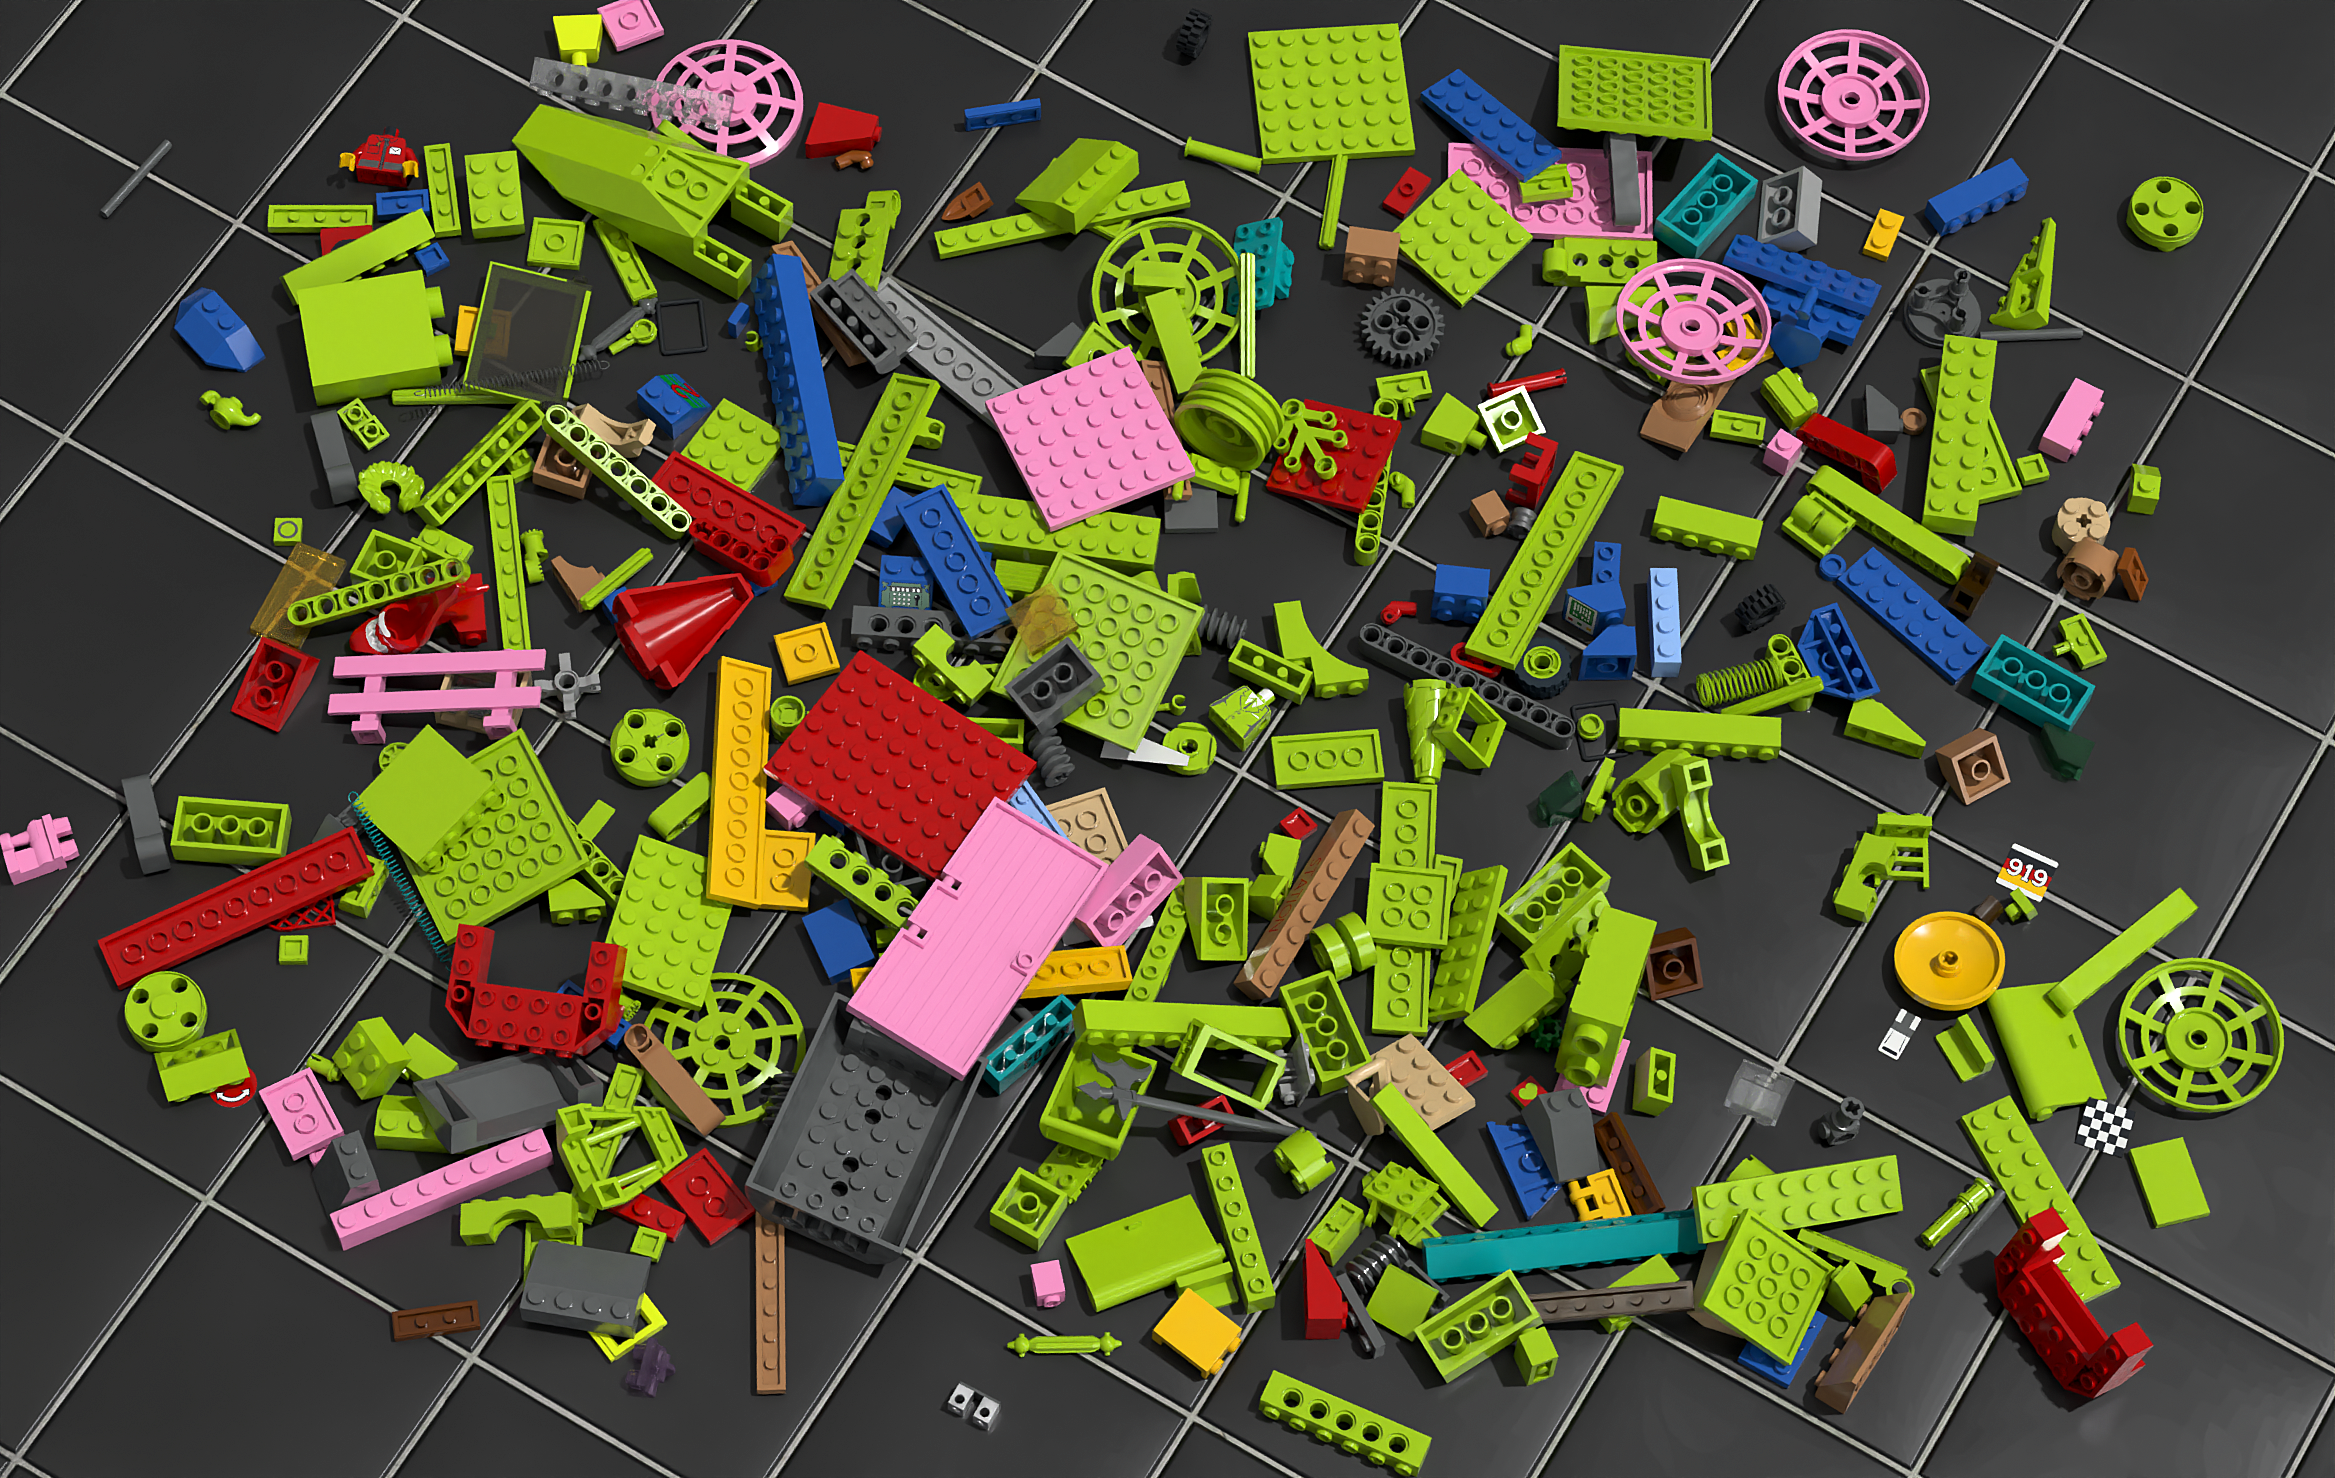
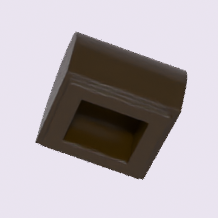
M1988 895L1971 916L1991 927L2003 913L2004 909L1994 896Z

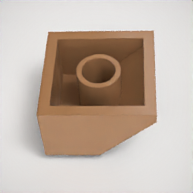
M1977 728L1935 751L1943 776L1965 805L2011 782L1996 735L1982 728Z

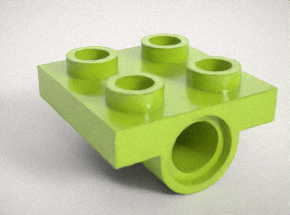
M1814 490L1809 496L1805 495L1793 508L1791 515L1782 524L1781 529L1822 559L1855 526L1856 520Z

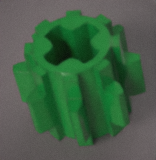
M1547 1016L1545 1020L1541 1019L1539 1021V1026L1531 1031L1530 1037L1536 1041V1048L1542 1047L1546 1052H1549L1552 1047L1554 1049L1560 1047V1039H1562L1564 1030L1560 1027L1561 1020H1553L1550 1016Z

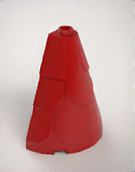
M741 573L698 577L692 581L671 582L659 586L628 589L618 594L613 601L612 613L614 615L617 614L618 622L614 626L623 649L643 677L647 680L653 678L658 688L672 689L685 680L701 658L710 651L722 633L730 629L754 597L752 587L748 580L743 578Z

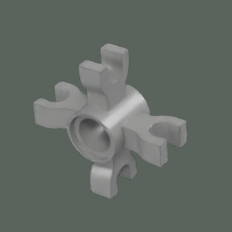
M570 653L559 654L560 672L555 676V680H534V686H541V699L557 695V698L564 703L565 719L573 720L576 719L575 701L584 692L601 693L599 674L578 677L571 670ZM566 684L573 685V687L568 689L562 688Z

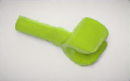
M754 331L746 333L747 338L753 341L745 342L749 351L756 352L761 347L764 348L763 341L759 338L758 333Z
M1174 696L1170 703L1160 704L1157 711L1166 710L1174 715H1181L1185 711L1186 706H1177L1176 704L1184 703L1185 696Z

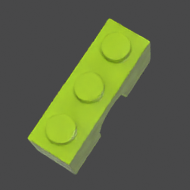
M935 624L913 645V659L920 667H927L933 673L932 676L941 686L946 685L959 703H965L971 707L990 689L994 677L976 660L963 669L952 667L947 662L946 657L953 651L955 641Z
M1865 832L1862 840H1858L1855 844L1854 858L1851 864H1847L1844 869V881L1841 887L1836 888L1833 895V903L1835 904L1837 914L1868 923L1878 898L1875 889L1863 885V881L1871 874L1889 876L1898 856V850L1894 841Z

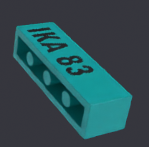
M1060 994L986 1058L989 1059L982 1078L1000 1095L1074 1031L1071 1012L1075 1006L1063 994Z

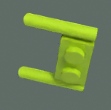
M1185 451L1195 469V476L1187 480L1232 496L1237 494L1235 520L1243 522L1246 515L1250 473L1240 472V469L1194 453L1189 455ZM1184 481L1173 484L1172 498L1176 501L1182 499Z

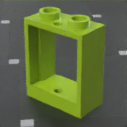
M1471 687L1450 688L1432 734L1468 769L1489 768L1506 722ZM1464 711L1478 724L1470 744L1456 731Z

